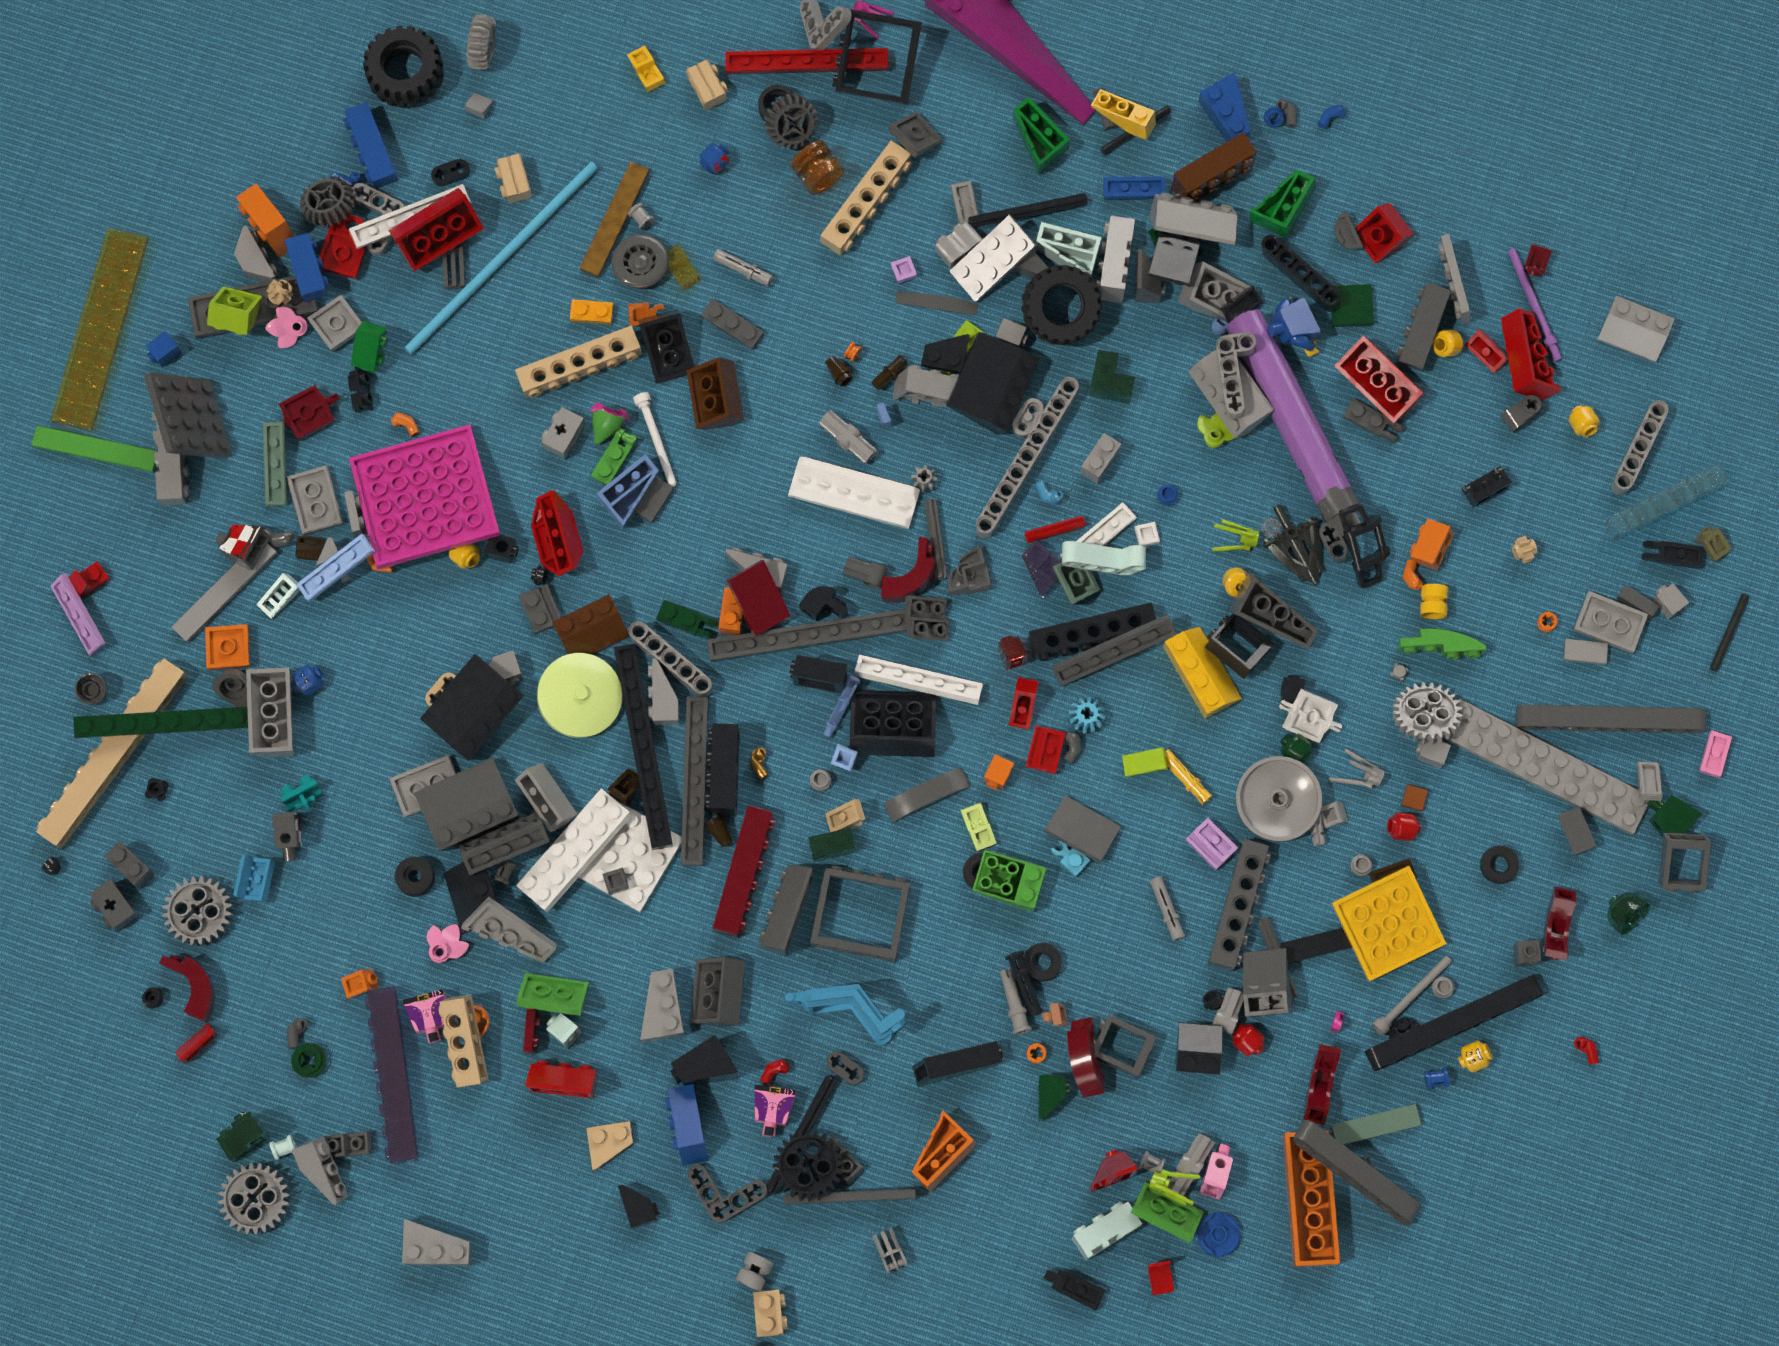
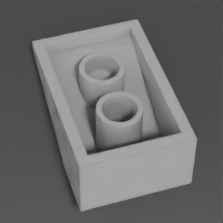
M1205 262L1194 264L1189 286H1183L1178 302L1194 311L1214 318L1219 317L1227 321L1220 307L1249 287V285Z

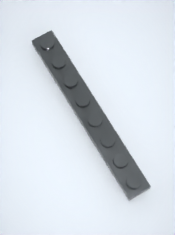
M687 697L681 866H703L708 697Z

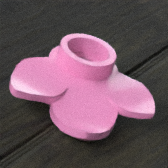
M277 307L276 314L278 318L271 320L265 329L271 335L279 337V348H288L296 343L298 336H302L307 331V322L303 317L296 316L292 309ZM299 323L301 325V328L299 330H295L293 328V324Z
M457 924L450 925L442 931L436 926H432L428 931L429 956L434 962L444 963L449 958L457 959L468 950L469 944L459 941L460 930ZM443 949L444 954L442 956H437V950Z

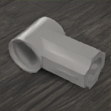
M1228 988L1222 1005L1217 1010L1212 1023L1214 1025H1222V1031L1231 1035L1238 1021V1013L1244 1000L1242 992Z

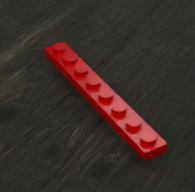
M888 48L849 49L845 71L888 70ZM842 49L725 52L726 74L839 71V67L836 66L838 54L842 55Z

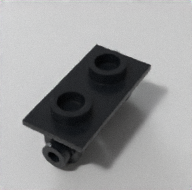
M355 367V371H350L349 376H347L350 391L357 390V393L350 395L352 409L356 413L362 412L363 408L373 411V396L369 386L370 377L367 371Z

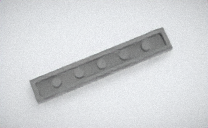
M267 543L252 571L235 563L172 626V629L188 643L277 552Z

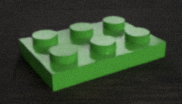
M525 973L516 1006L581 1016L589 989V982Z
M1145 1182L1130 1213L1190 1243L1204 1211L1188 1203L1186 1206H1183L1164 1194L1150 1189V1184Z

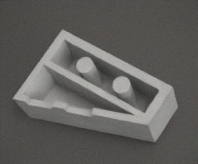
M911 365L896 376L892 401H899V398L912 399L914 404H918L919 400L931 402V406L949 408L946 404L959 375L951 374L948 376L941 374L938 370L927 371L922 370L920 366Z
M673 969L651 972L640 1038L641 1043L685 1036Z
M404 1219L402 1264L417 1266H472V1243Z

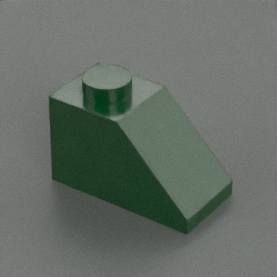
M1039 1075L1038 1121H1044L1065 1100L1066 1094H1070V1081H1066V1075Z

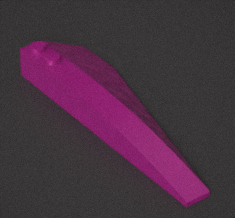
M925 0V6L1082 125L1096 111L1091 107L1092 103L1008 0Z

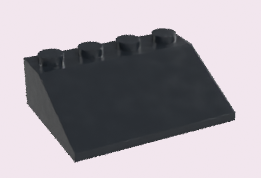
M978 332L946 406L996 435L1007 433L1039 358L1022 348Z
M474 654L420 719L469 761L524 697V694L478 655Z
M854 691L851 697L849 748L858 751L857 755L935 757L936 695L925 692Z

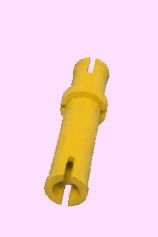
M1170 749L1166 750L1167 767L1185 785V789L1188 792L1190 791L1202 805L1205 804L1212 795L1200 783L1201 780L1198 777L1195 778Z

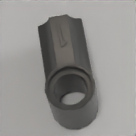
M848 557L843 575L862 581L868 587L881 589L882 577L886 576L888 569L878 563L872 562L869 564Z

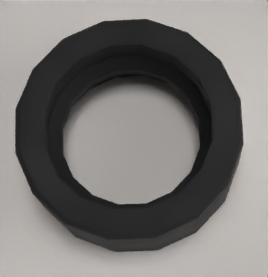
M772 85L765 88L758 99L759 114L762 120L767 123L764 116L770 115L765 106L769 98L773 96L785 97L786 94H789L792 98L793 91L782 85Z

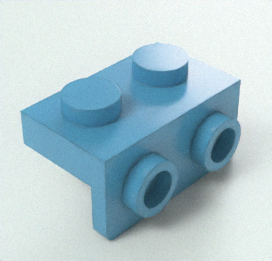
M243 854L239 864L233 895L245 901L266 903L275 861L266 858H254Z

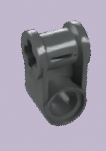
M1529 395L1504 411L1500 417L1510 430L1515 432L1537 415L1541 408V401L1537 396ZM1527 405H1529V406H1530V405H1533L1534 408H1529V409H1528V408H1527Z

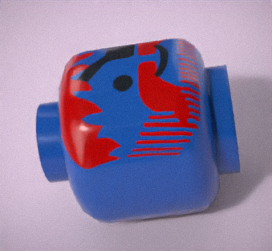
M711 143L700 153L699 157L701 160L699 163L708 173H719L729 163V157L727 156L729 151L722 144L718 146L715 143Z

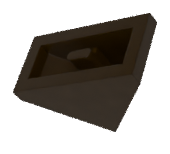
M627 769L609 786L607 790L609 795L624 805L629 806L640 789L638 775Z

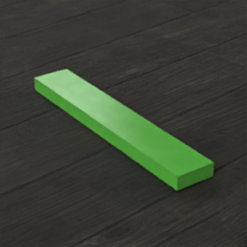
M36 426L31 444L34 448L153 473L156 466L154 459L155 450Z

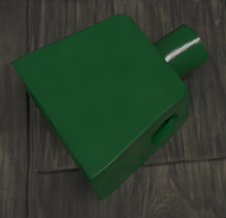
M1673 795L1665 803L1662 800H1649L1646 803L1656 812L1649 821L1662 838L1663 833L1685 834L1702 815L1699 811Z

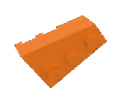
M254 184L236 197L240 203L237 207L244 217L248 215L249 218L247 220L252 228L258 229L257 233L263 242L267 241L278 258L288 253L284 240L295 236L286 220L260 187Z
M942 1111L935 1129H933L931 1137L917 1160L912 1173L931 1192L976 1147V1144L949 1115Z

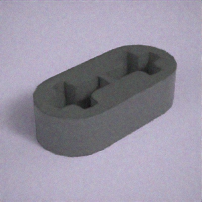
M833 1052L828 1056L827 1066L833 1073L851 1085H857L862 1082L864 1072L859 1065L840 1052ZM840 1057V1062L845 1067L843 1069L838 1065L832 1067L833 1062L831 1059ZM848 1068L853 1072L858 1070L859 1079L854 1078L850 1080V1074L846 1069Z

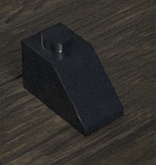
M624 1185L618 1186L632 1230L657 1222L656 1216L660 1215L656 1202L652 1203L650 1198Z

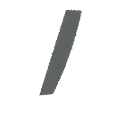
M897 292L896 303L973 315H976L978 306L977 303L925 293Z

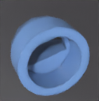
M1216 317L1211 326L1212 332L1216 335L1225 334L1228 322Z

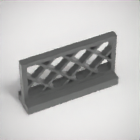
M535 811L458 843L467 871L469 875H472L548 843L550 840L541 818Z

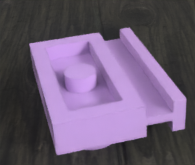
M1209 818L1185 839L1215 871L1238 849Z

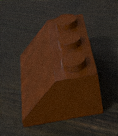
M718 357L686 370L696 429L727 427L744 420L734 361Z
M610 594L552 622L567 654L586 653L594 655L630 637Z

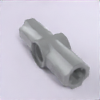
M832 410L827 412L819 422V425L834 437V440L845 451L849 450L865 465L877 453L875 447L869 444L853 425L845 423Z
M1199 1133L1188 1152H1185L1177 1165L1176 1172L1198 1175L1204 1166L1203 1162L1215 1142ZM1172 1177L1169 1189L1184 1196L1191 1182L1195 1179Z

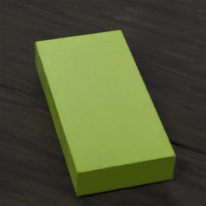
M1163 747L1122 756L1125 777L1168 769L1165 748Z

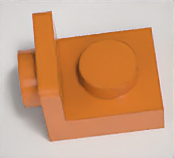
M362 969L341 978L347 999H352L369 991L379 990L378 978L373 969Z

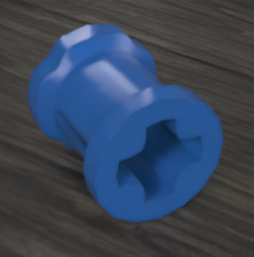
M1446 1068L1430 1073L1424 1071L1427 1090L1438 1086L1450 1087Z

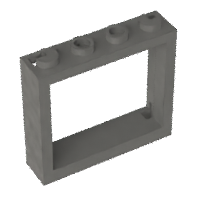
M838 866L825 868L810 942L811 947L896 962L910 883H906V880L902 878L885 879V876L881 874L867 876L864 875L863 871L859 870L846 872ZM830 877L902 890L891 949L819 936Z

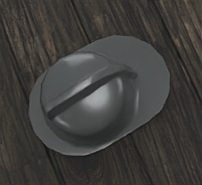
M237 669L224 670L213 681L214 692L235 707H247V679L245 673Z

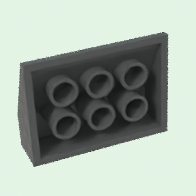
M493 758L414 793L439 851L519 816Z

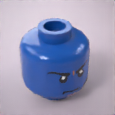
M307 664L293 673L291 684L298 694L309 696L323 686L322 677H324V674L318 666L313 667Z

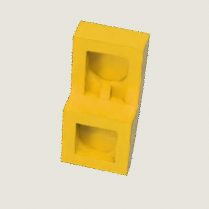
M646 46L627 54L647 92L665 84V80Z

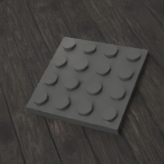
M150 372L144 376L166 453L216 458L232 456L210 379Z

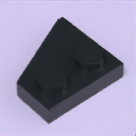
M965 334L925 344L921 367L960 374L964 365L970 335Z

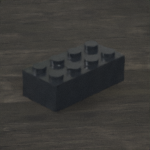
M712 723V730H708V742L711 751H707L708 768H711V772L706 773L707 789H710V793H706L705 806L707 810H710L711 816L737 817L738 724Z

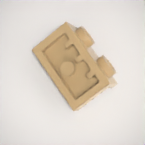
M779 1289L753 1292L757 1337L784 1335L783 1330H787V1318L782 1316L781 1307H785V1295L780 1294Z

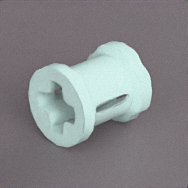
M291 1134L281 1141L270 1142V1148L275 1160H279L281 1156L293 1153L292 1149L296 1148V1144Z

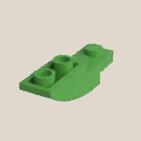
M1420 629L1417 634L1418 637L1400 638L1397 643L1398 652L1404 651V654H1414L1417 650H1425L1426 653H1433L1440 649L1441 657H1447L1448 660L1459 659L1460 656L1479 658L1486 651V645L1476 639L1457 632L1441 629Z

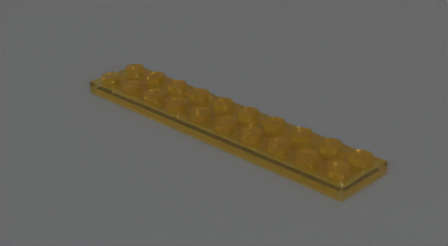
M107 228L52 413L51 421L53 423L93 431L148 244V237Z

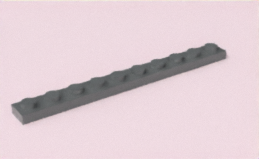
M905 609L767 630L757 636L747 633L709 639L707 642L710 661H721L907 632Z

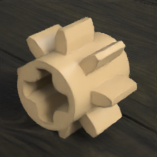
M274 279L266 290L269 300L277 305L282 302L287 305L294 294L291 284L286 280L277 282Z
M1526 536L1517 538L1515 545H1512V553L1515 559H1522L1523 563L1533 561L1534 554L1538 552L1534 540H1527Z

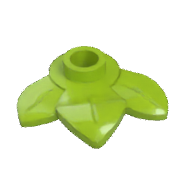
M1217 413L1211 419L1203 415L1199 416L1197 428L1204 435V441L1207 446L1217 448L1224 441L1234 439Z

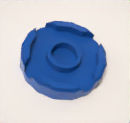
M1225 1213L1209 1214L1201 1220L1197 1227V1242L1201 1249L1210 1256H1227L1239 1244V1225L1234 1218Z

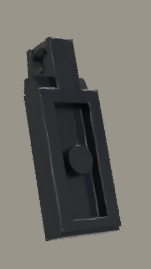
M1047 1270L1043 1277L1053 1283L1051 1288L1056 1290V1292L1095 1311L1105 1292L1104 1289L1067 1271L1059 1270L1058 1274Z

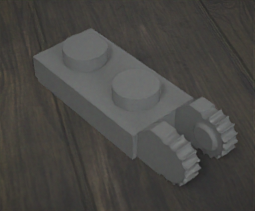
M1354 398L1342 417L1374 436L1381 437L1391 443H1395L1397 437L1388 431H1384L1385 426L1397 432H1402L1403 430L1401 424L1393 423L1385 415Z

